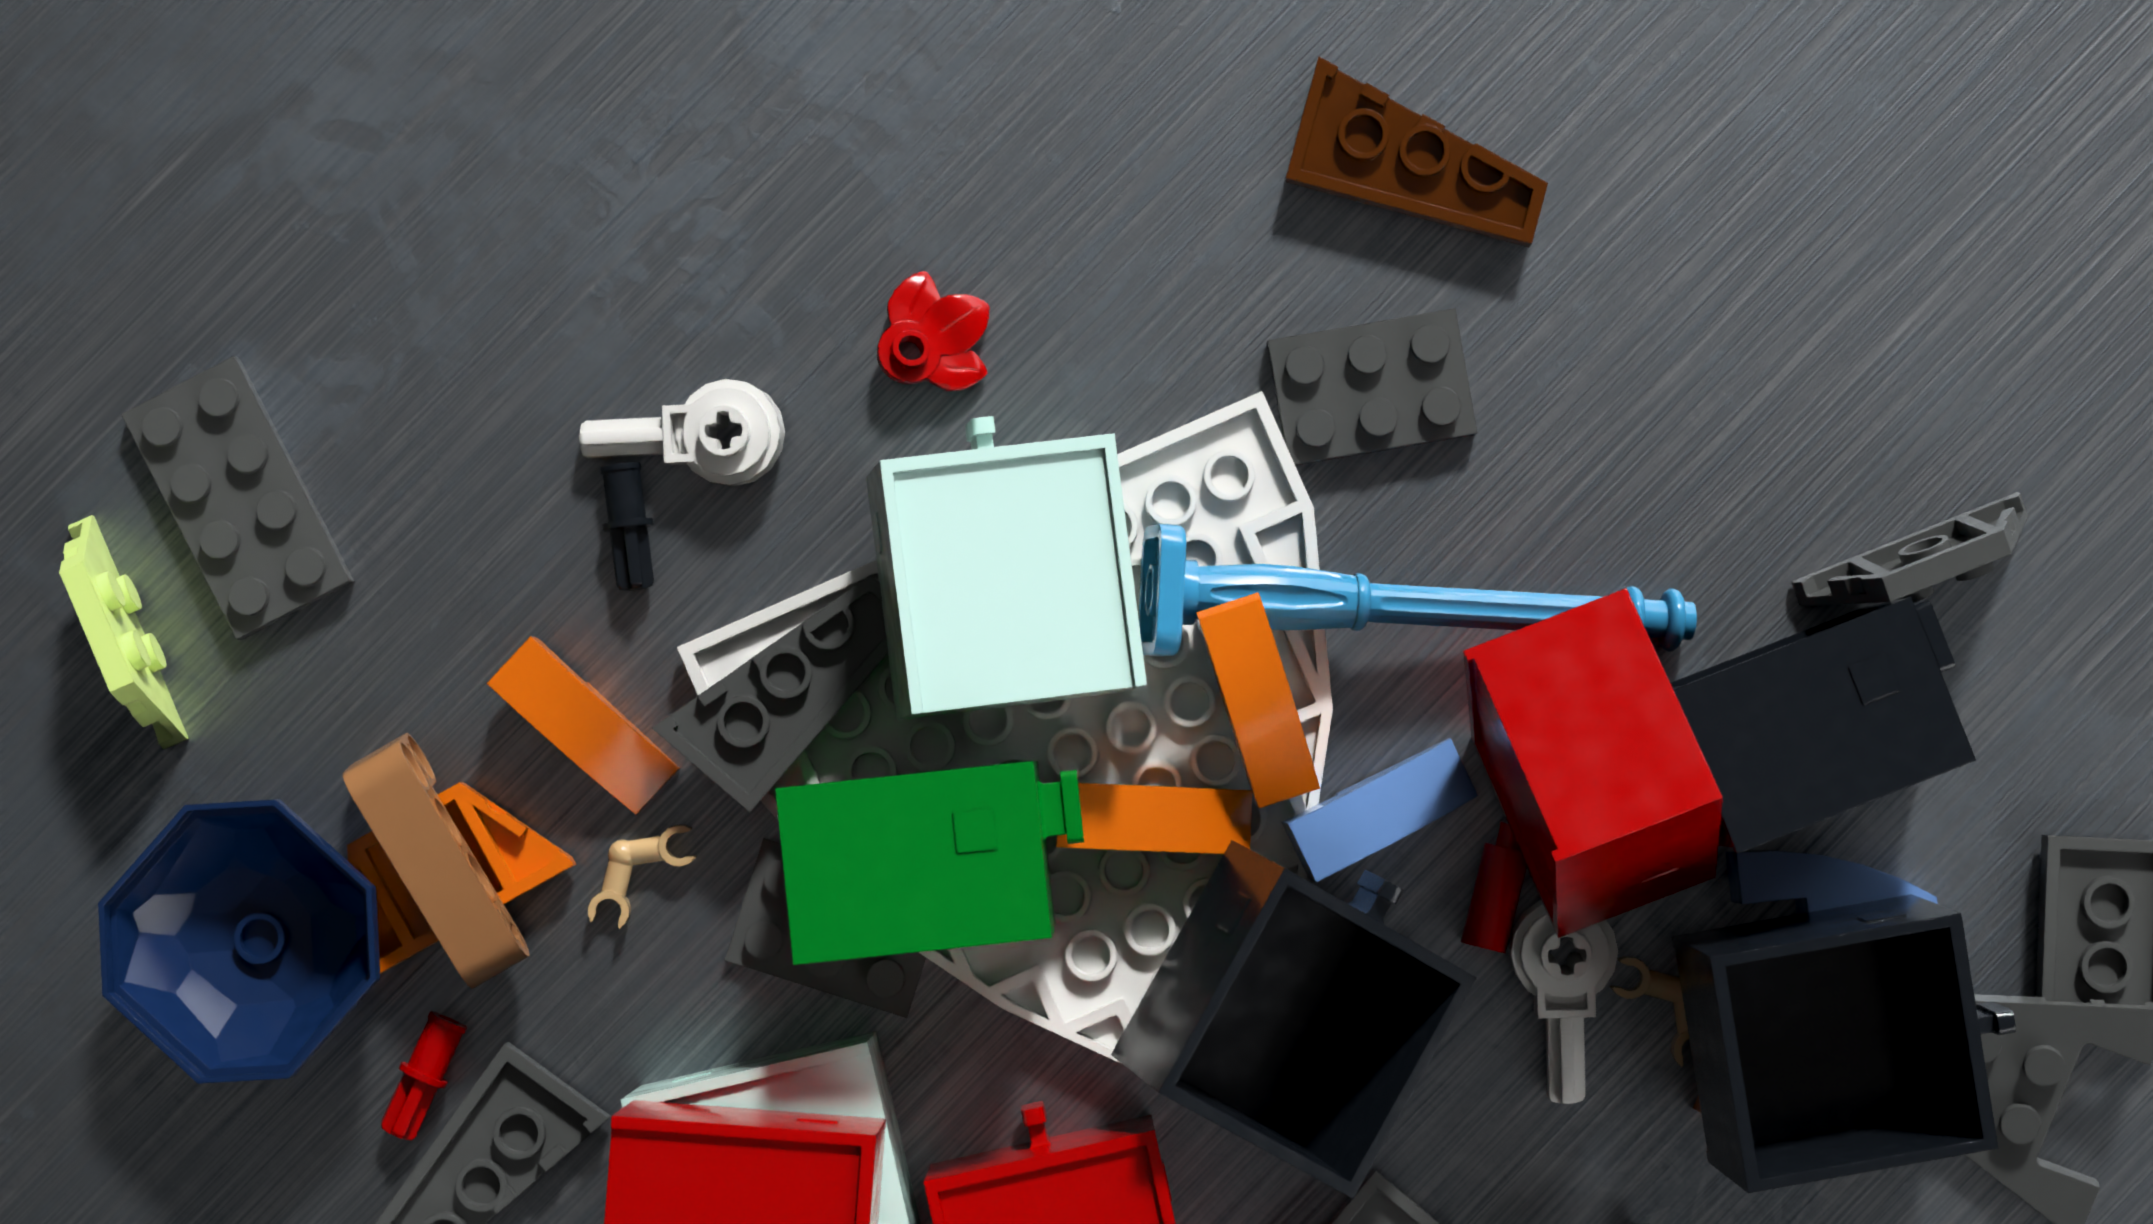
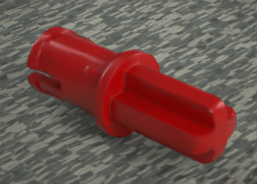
M430 1011L428 1021L409 1061L400 1063L399 1069L403 1074L381 1120V1128L404 1140L412 1141L416 1138L438 1088L445 1089L448 1081L443 1077L462 1035L467 1030L466 1025L441 1013Z

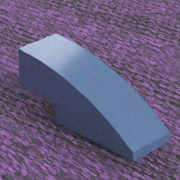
M1448 738L1336 793V796L1283 821L1282 824L1308 879L1318 882L1423 828L1474 799L1478 794L1451 738Z
M1749 850L1735 854V851H1726L1730 896L1733 903L1750 904L1795 899L1796 914L1910 894L1938 904L1937 897L1901 878L1863 864L1807 853Z

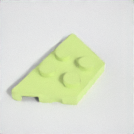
M91 515L68 525V531L73 540L66 542L64 545L63 554L65 560L61 561L59 574L110 693L122 706L125 705L132 716L142 727L150 724L153 725L158 743L163 749L188 740V735L160 672L161 669L167 666L164 653L152 633L144 634L135 611L142 608V604L133 582L126 574L119 575L95 516Z

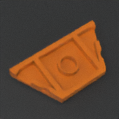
M459 782L437 794L504 905L577 865L571 855L466 783ZM371 831L347 844L348 862L376 886L380 974L434 945L439 940L374 833Z

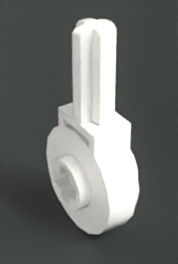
M723 379L705 384L690 395L683 405H663L662 417L587 420L580 427L579 445L582 455L586 458L664 455V463L669 465H688L693 472L709 482L739 486L755 482L773 468L783 450L785 428L781 411L767 393L747 382ZM729 418L731 422L742 426L741 436L732 437L730 446L729 443L718 440L717 436L718 429L728 427Z
M1539 900L1521 914L1512 928L1508 950L1513 971L1526 990L1534 995L1535 1015L1538 1019L1546 1018L1547 1097L1551 1102L1573 1104L1583 1101L1586 1096L1584 1018L1596 1017V994L1604 989L1615 972L1618 948L1614 931L1608 922L1604 920L1563 936L1568 937L1573 946L1579 950L1578 952L1568 954L1567 964L1559 965L1554 956L1548 952L1549 950L1559 948L1560 938L1555 933L1542 900Z

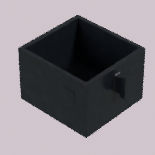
M1911 597L1863 607L1670 683L1723 796L1718 846L1733 847L1735 854H1738L1976 761L1941 673L1954 668L1956 665L1929 600L1914 605Z
M1231 840L1111 1055L1158 1093L1347 1196L1354 1198L1477 977L1384 925L1383 918L1391 903L1396 905L1404 891L1393 883L1364 870L1357 882L1360 888L1352 902L1345 903L1288 869Z
M1910 894L1672 936L1707 1145L1708 1163L1747 1193L1999 1149L1981 1034L1994 1033L1996 1035L2015 1033L2016 1024L2011 1009L1993 1001L1980 1004L1975 1003L1962 914L1960 912Z

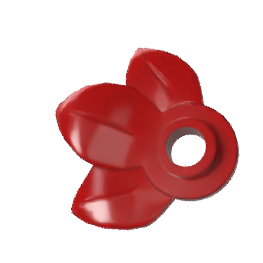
M922 271L911 275L894 290L887 303L890 327L884 331L877 345V360L880 368L890 379L901 384L911 385L926 380L945 391L954 392L974 386L988 374L982 360L971 350L987 328L990 310L988 303L967 294H952L940 298L936 285L928 272ZM903 342L915 344L920 350V357L915 360L906 359L900 353L899 345Z

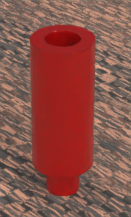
M1500 823L1495 845L1484 844L1460 941L1505 954L1527 869L1508 823Z

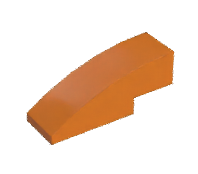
M1257 592L1196 612L1225 711L1258 808L1320 789L1299 715L1259 593Z
M530 636L486 683L553 745L635 815H638L680 769L678 765L589 682H585L539 638Z
M1078 783L1084 842L1068 844L1067 834L1057 835L1056 844L1058 848L1224 854L1231 840L1250 849L1252 790Z

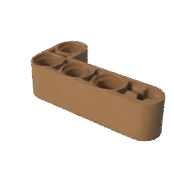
M405 733L350 765L343 772V779L351 797L465 983L471 989H474L529 957L530 953L522 934L434 790L433 785L436 783V777L426 756L409 733Z

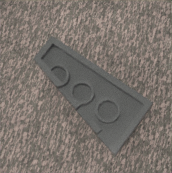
M872 575L868 576L676 712L659 722L652 729L750 813L888 654L880 582Z
M506 1042L375 1224H486L612 1116L510 1042Z

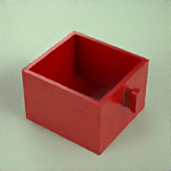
M1627 588L1463 651L1471 739L1558 938L1715 878L1723 796Z
M633 1100L611 1117V1141L604 1224H878L886 1119Z
M1044 1101L1025 1104L1021 1106V1115L1024 1127H1028L1031 1142L930 1164L924 1179L933 1224H1176L1171 1204V1192L1164 1161L1160 1155L1152 1114L1050 1137L1047 1134L1045 1125L1047 1114Z

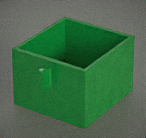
M1027 761L775 788L793 965L1052 938L1056 925L1046 838L1048 836L1067 834L1068 844L1084 842L1077 770L1060 771V782L1042 783L1040 782L1038 761Z

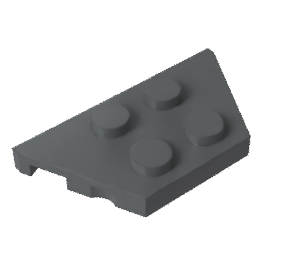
M2016 492L1793 580L1791 583L1798 603L1801 606L1881 603L1911 597L1914 603L1934 593L1932 585L1952 577H1956L1957 581H1966L1991 572L1994 569L1993 561L2012 554L2027 521L2028 514L2021 494Z

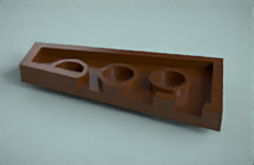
M1320 56L1318 57L1286 174V183L1529 248L1532 245L1548 186L1546 181L1477 143L1473 145L1446 130L1443 124L1424 114L1422 116L1390 99V95L1367 82L1366 84L1361 83L1338 70V66Z

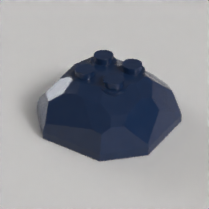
M280 799L184 805L98 903L102 996L198 1084L293 1078L380 980L376 886Z

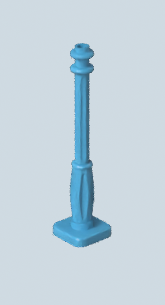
M1156 524L1146 527L1143 536L1138 619L1143 655L1174 656L1180 648L1182 625H1193L1195 619L1198 620L1196 612L1257 592L1261 597L1271 630L1286 631L1350 628L1354 631H1360L1367 625V622L1518 630L1602 597L1369 583V579L1361 573L1347 575L1288 565L1243 564L1199 567L1196 560H1186V533L1184 528L1180 525ZM1627 587L1649 638H1657L1660 646L1668 652L1677 649L1682 640H1692L1697 624L1696 607L1693 602H1685L1681 592L1677 589L1669 588L1662 594L1660 600L1644 599L1641 590L1637 587Z

